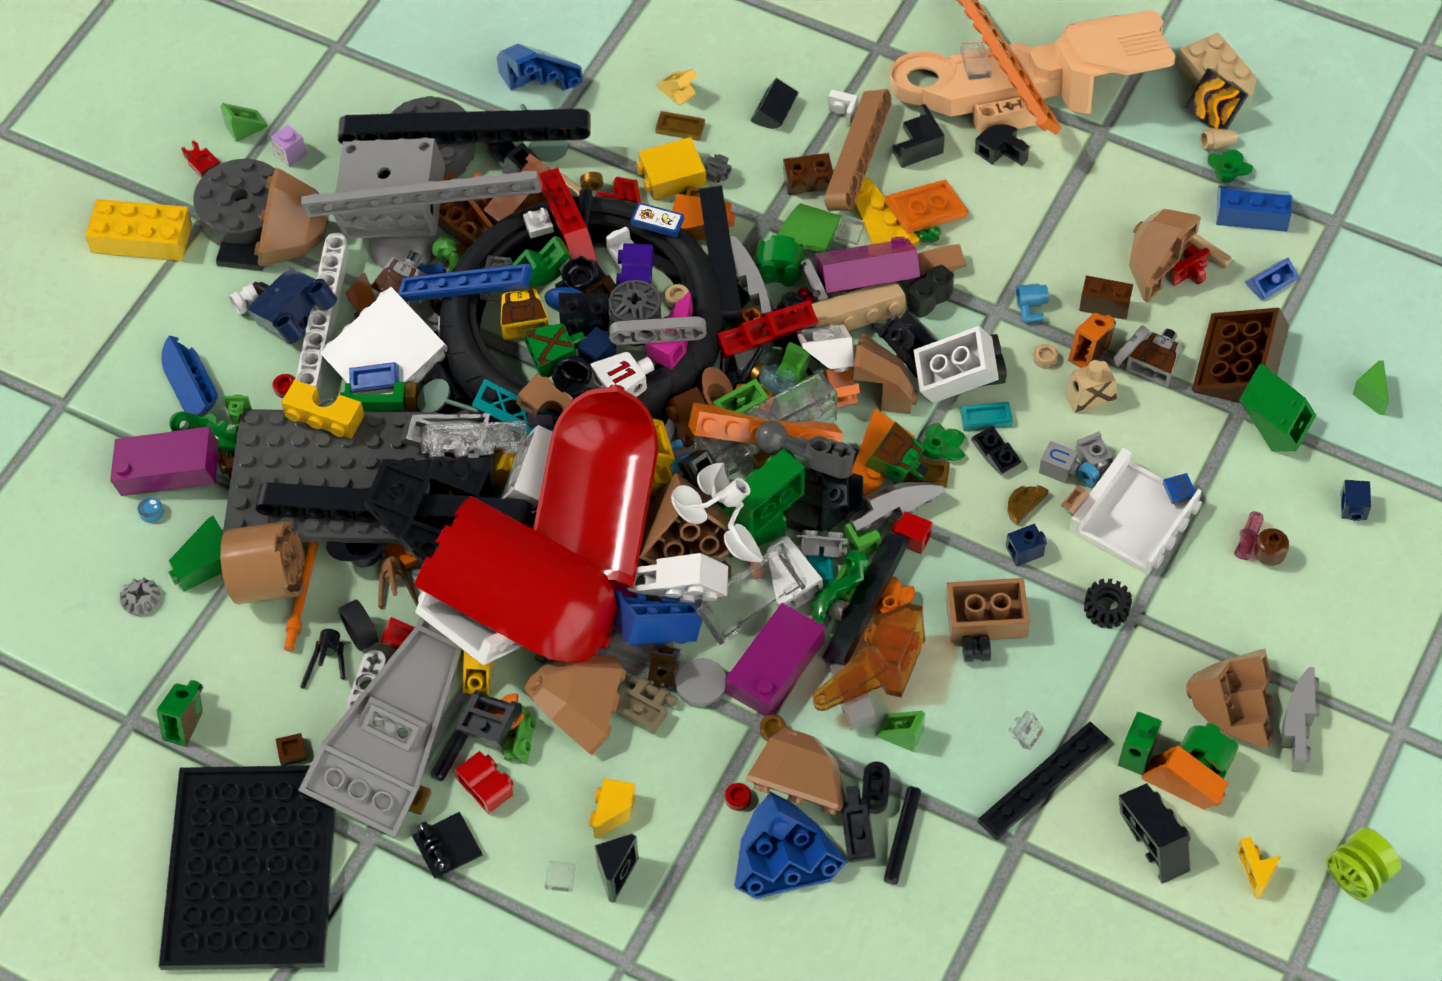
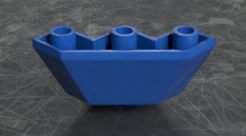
M516 44L501 50L497 56L498 72L510 90L522 87L536 79L541 85L556 80L562 91L583 83L582 68L579 64L542 50Z
M770 792L754 810L742 836L734 885L737 890L756 899L829 882L843 868L847 860L814 820L792 802Z

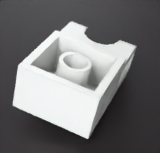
M702 553L657 559L656 565L637 567L635 581L640 575H643L646 582L643 585L637 586L634 583V588H627L635 594H648V598L652 601L660 602L661 597L677 599L679 602L695 603V600L699 599L716 601L717 597L727 596L728 566Z

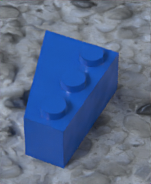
M614 591L617 604L614 627L627 644L653 643L660 645L674 642L679 644L697 642L704 615L694 603L679 602L677 599L661 597L660 602L645 600L646 595L637 594V598L624 597L621 591Z

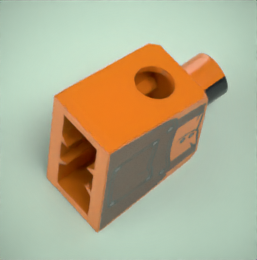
M1093 313L1075 331L1068 361L1082 368L1088 366L1093 360H1099L1110 345L1116 326L1115 319L1110 315L1102 316L1098 313Z

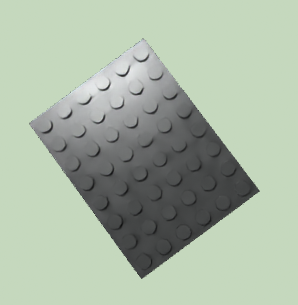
M243 409L240 416L223 534L227 529L291 521L290 528L292 531H298V537L301 542L327 543V541L401 544L379 523L262 515L255 509L259 488L262 483L271 482L370 489L383 459L403 460L405 458H415V460H432V457H435V453L401 443L400 439L406 418L411 415L438 414V412L364 411V418L352 439L344 436H335L321 428L314 429L309 424L300 421H291L284 415L283 410ZM431 483L428 484L425 493H431Z

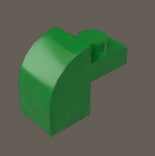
M554 236L539 253L526 249L512 265L530 264L533 270L529 285L542 286L554 281L561 275L562 272L559 268L571 254L562 239Z

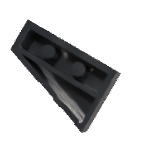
M1146 783L1119 795L1120 814L1136 841L1142 840L1149 852L1145 856L1149 862L1155 861L1158 866L1160 882L1163 884L1190 872V834L1185 826L1181 827L1177 822L1172 809L1165 807L1160 794L1157 791L1154 792Z

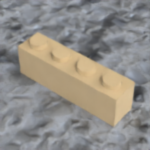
M897 281L871 285L813 303L812 307L819 321L818 324L813 325V328L844 324L847 331H851L889 319L890 317L902 315L906 311L905 294Z

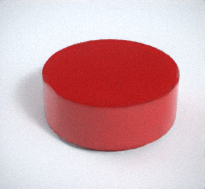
M291 374L278 375L272 384L274 393L278 397L284 398L296 378Z
M734 783L726 789L725 802L730 809L741 811L750 805L752 796L751 790L747 785Z

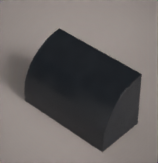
M775 78L766 89L750 121L769 129L780 127L799 92L778 78Z

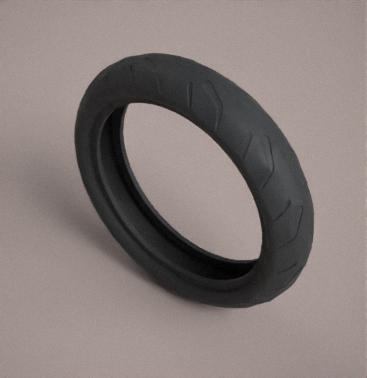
M572 196L577 206L579 196ZM593 196L587 228L592 245L607 247L606 237L615 230L627 227L630 231V239L634 244L653 245V265L660 269L674 285L680 284L689 290L693 305L692 317H701L706 321V336L700 340L688 341L685 355L672 370L657 363L654 366V370L645 375L647 389L637 398L646 406L653 419L663 420L668 417L666 414V402L695 387L699 389L702 385L701 375L703 371L708 367H713L718 358L720 348L717 334L724 332L726 325L721 310L719 283L709 257L700 244L683 228H680L677 237H672L631 226V219L637 208V203ZM547 202L523 208L494 224L468 247L452 272L511 266L526 249L539 253L554 236L561 238L565 244V240ZM540 208H546L554 232L530 238L523 214H527L528 211L534 212L540 210ZM493 292L443 297L441 303L439 327L441 340L447 345V352L444 350L445 358L453 376L473 402L484 379L517 395L529 383L504 368L492 356L480 335L482 315ZM487 387L483 397L493 403L500 401L497 391ZM502 394L503 399L509 398L508 396ZM581 394L574 395V396H571V397H572L573 399H575L576 397H578V396L581 395ZM511 399L504 402L507 411L513 414L522 412L520 406L516 404V400ZM548 410V411H550V412H552V413H554V414L560 416V414H559L557 411H555V410ZM526 413L530 423L536 426L544 423L541 413L536 419L529 413ZM546 416L548 422L553 420ZM556 422L549 424L550 430L552 432Z

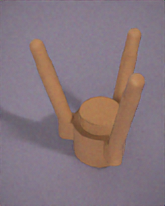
M395 556L382 559L380 562L381 571L378 573V607H383L385 580L391 585L392 595L396 596V582L401 577L415 605L418 606V597L407 576L406 568L401 567L400 559Z

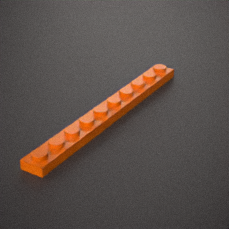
M956 0L965 8L964 13L967 17L974 21L973 27L983 35L982 41L992 49L990 51L991 55L1000 61L999 67L1004 73L1009 75L1008 81L1018 89L1017 95L1027 103L1026 109L1036 117L1037 120L1035 122L1038 127L1043 131L1049 130L1056 135L1062 127L978 0Z

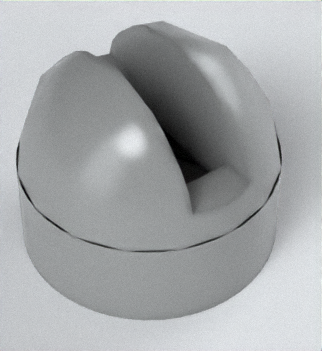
M835 600L828 609L830 616L841 621L850 603L844 600Z

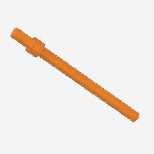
M308 542L305 567L302 568V575L300 577V581H304V589L299 597H295L291 619L287 620L285 629L287 636L284 650L289 652L294 651L297 635L301 633L303 624L301 617L319 542Z

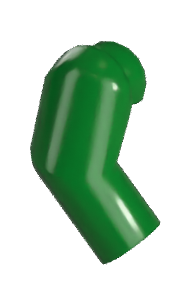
M931 226L929 230L922 229L914 233L920 241L934 243L940 239L941 229L937 226Z

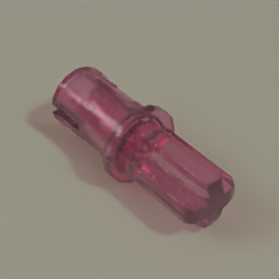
M1256 511L1250 513L1245 528L1240 531L1241 537L1234 551V555L1242 560L1250 558L1264 520L1262 513Z

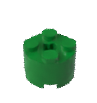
M772 235L771 240L764 242L761 239L758 242L755 265L765 284L779 282L786 287L796 285V281L800 279L803 272L800 264L804 258L803 244L798 245L794 243L795 238L784 235Z
M1207 723L1206 726L1197 725L1190 727L1180 747L1224 779L1236 756L1239 744L1221 733L1219 726Z

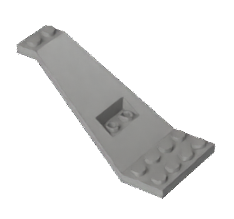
M420 617L414 630L322 741L298 791L395 837L419 790L462 648ZM377 716L384 719L382 726L376 725L375 718ZM400 728H405L408 731L407 737L399 735L398 731Z

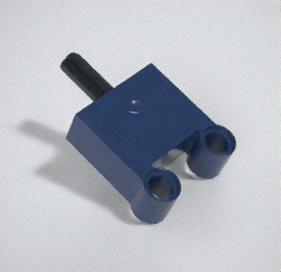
M289 266L270 286L263 282H254L252 284L259 297L246 310L259 326L282 337L287 344H293L300 340L304 334V330L298 323L303 327H307L308 320L306 315L309 316L310 311L315 306L322 311L330 309L337 302V296L324 279H315Z

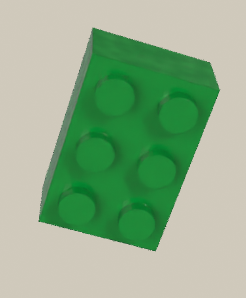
M785 449L781 450L777 455H771L761 468L754 469L745 480L750 487V494L742 500L744 506L740 509L735 523L744 526L752 537L805 494V467ZM735 506L729 507L730 517H732Z

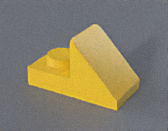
M693 69L673 72L656 85L676 104L682 105L696 94L691 81L697 75Z
M1250 836L1240 839L1237 852L1254 896L1259 898L1273 876L1281 856L1262 860L1260 848L1258 845H1254Z

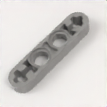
M695 316L618 321L610 325L609 339L617 345L700 340L707 333L706 321L701 317ZM666 329H675L674 331H666ZM647 330V331H651V332L644 333V332H640V331Z

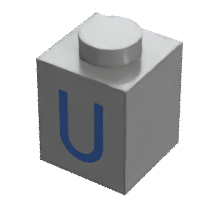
M1050 441L1041 458L1039 473L1067 484L1070 476L1076 475L1080 462H1077L1078 451Z

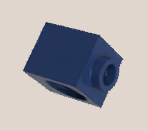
M1345 480L1341 490V518L1352 521L1367 520L1371 509L1370 481Z

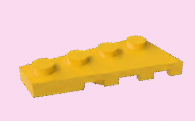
M869 177L864 178L855 203V209L862 219V225L865 232L867 231L870 243L888 242L893 237L903 236L905 239L908 238L914 247L918 246L920 239L914 232L906 233L885 203L884 195Z

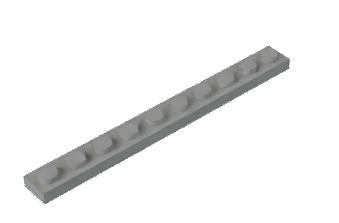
M523 171L511 174L501 173L492 176H476L465 179L455 178L446 181H429L427 183H409L400 186H383L381 188L302 196L301 205L307 217L540 193L542 192V183L537 171Z

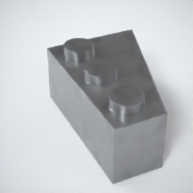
M490 413L411 415L406 418L400 442L446 457L456 458V455L468 456V458H478Z

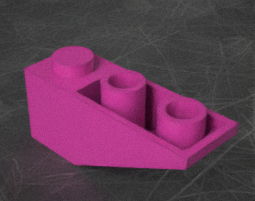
M687 292L682 300H678L671 313L664 318L692 317L691 293ZM666 329V331H674V330H675V329ZM688 341L645 343L647 356L672 370L685 355Z

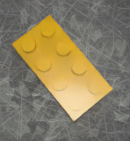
M96 199L85 237L91 253L182 261L193 223L188 207Z

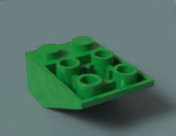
M1259 364L1239 399L1271 451H1297L1316 417V413L1307 399L1263 364Z

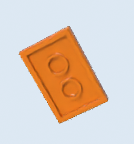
M946 179L886 195L885 203L907 234L965 218L969 212Z

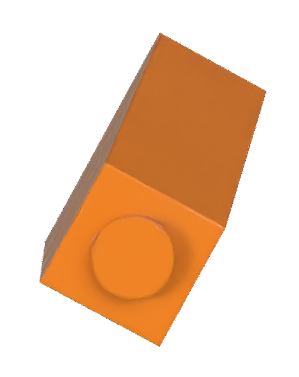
M677 194L672 211L684 214L681 228L687 231L696 241L706 239L700 197ZM725 202L728 226L733 227L736 213L732 212V203Z
M1179 745L1152 757L1141 777L1144 781L1203 810L1214 805L1218 806L1225 798L1224 790L1228 785L1227 781Z

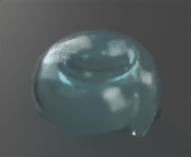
M777 364L763 365L759 370V381L762 387L771 394L777 396L786 395L798 383L797 377L789 369L779 372L776 369Z

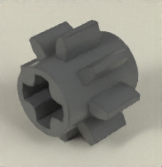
M715 154L714 157L709 156L704 163V168L708 174L706 179L713 183H720L721 180L726 181L732 170V166L727 164L729 158L721 154Z

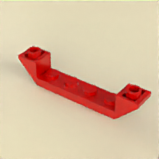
M555 168L539 173L538 175L542 183V192L539 193V196H544L565 240L566 247L571 254L569 259L572 260L579 256H584L589 260L593 259L595 264H598L588 229L559 169Z

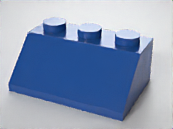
M1218 185L1216 225L1278 231L1288 230L1292 211V195L1289 191Z

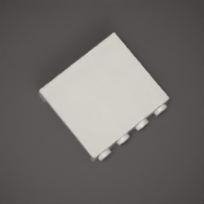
M390 287L381 292L372 305L364 308L355 321L346 325L338 337L329 341L320 354L347 383H349V368L396 362L399 364V382H405L406 387L407 382L420 383L437 362H442L445 359L444 350L447 352V345L398 293ZM394 388L357 394H394Z
M1123 448L1090 492L1089 498L1071 518L1069 531L1149 575L1153 567L1157 569L1162 563L1165 550L1170 551L1177 540L1175 536L1178 532L1183 533L1190 521L1188 519L1190 515H1196L1202 505V501H1200L1202 490L1198 489L1189 500L1171 504L1163 486V478L1131 462L1132 452Z
M424 591L418 598L419 603L415 613L482 665L523 647L500 633L489 630L487 626Z

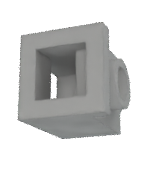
M1098 431L1077 440V458L1081 464L1089 462L1096 467L1100 474L1106 472L1112 464L1113 456L1103 442L1101 433Z

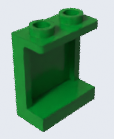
M394 382V394H353L351 383H345V391L340 393L342 396L361 402L363 411L406 412L405 382Z

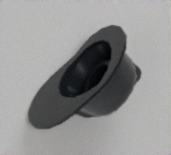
M327 541L326 545L328 554L334 559L351 562L361 568L370 567L377 563L382 557L381 553L387 547V544Z

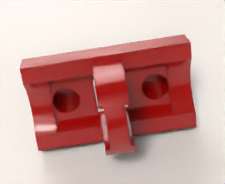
M1193 244L1187 247L1183 252V257L1186 260H1180L1169 270L1171 274L1170 282L1176 286L1185 279L1190 278L1195 284L1203 283L1206 280L1204 268L1208 266L1207 256L1210 255V251L1206 247L1200 250Z

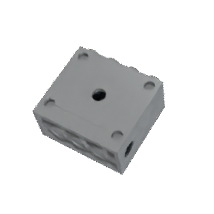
M434 138L378 139L375 141L354 140L343 142L336 191L345 192L358 189L381 188L383 186H400L409 183L418 184L429 181H443L445 163ZM440 203L336 214L334 217L346 239L436 236Z

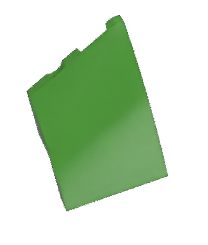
M800 203L787 217L777 235L795 238L794 243L798 245L803 244L804 249L826 252L832 247L835 230L842 226L844 216Z

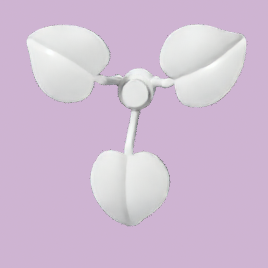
M724 463L709 465L703 468L697 475L698 485L705 494L711 495L712 499L710 501L702 503L699 494L689 486L681 485L673 490L671 499L675 510L684 520L692 524H701L706 521L707 513L704 508L711 506L717 501L727 507L735 506L736 508L728 523L729 531L724 533V541L728 550L736 558L744 561H763L761 552L750 532L741 524L734 525L740 509L744 506L742 500L750 494V487L741 478H736L730 483L725 472Z

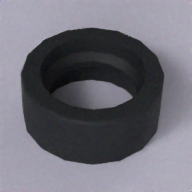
M355 599L338 608L342 623L359 651L378 643L376 630L359 600Z

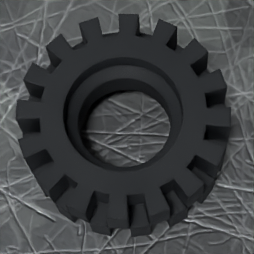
M1108 578L1107 583L1104 582V579H1100L1099 584L1096 581L1092 583V586L1087 589L1084 602V612H1086L1088 619L1092 617L1091 623L1095 625L1098 621L1101 628H1103L1104 624H1107V629L1112 628L1113 623L1116 627L1120 626L1121 621L1124 623L1127 620V616L1129 617L1132 604L1130 591L1127 592V586L1120 587L1121 582L1118 580L1116 584H1113V579ZM1108 597L1114 599L1118 606L1115 609L1108 610L1099 606L1098 601L1101 598Z

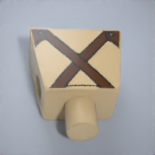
M1093 360L1088 366L1073 371L1065 391V396L1074 413L1117 400L1116 380L1105 361Z

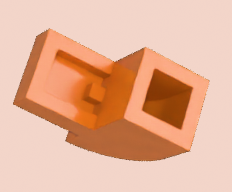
M851 367L843 372H835L834 369L823 370L827 392L834 408L858 403L857 393H860L858 383L854 384Z

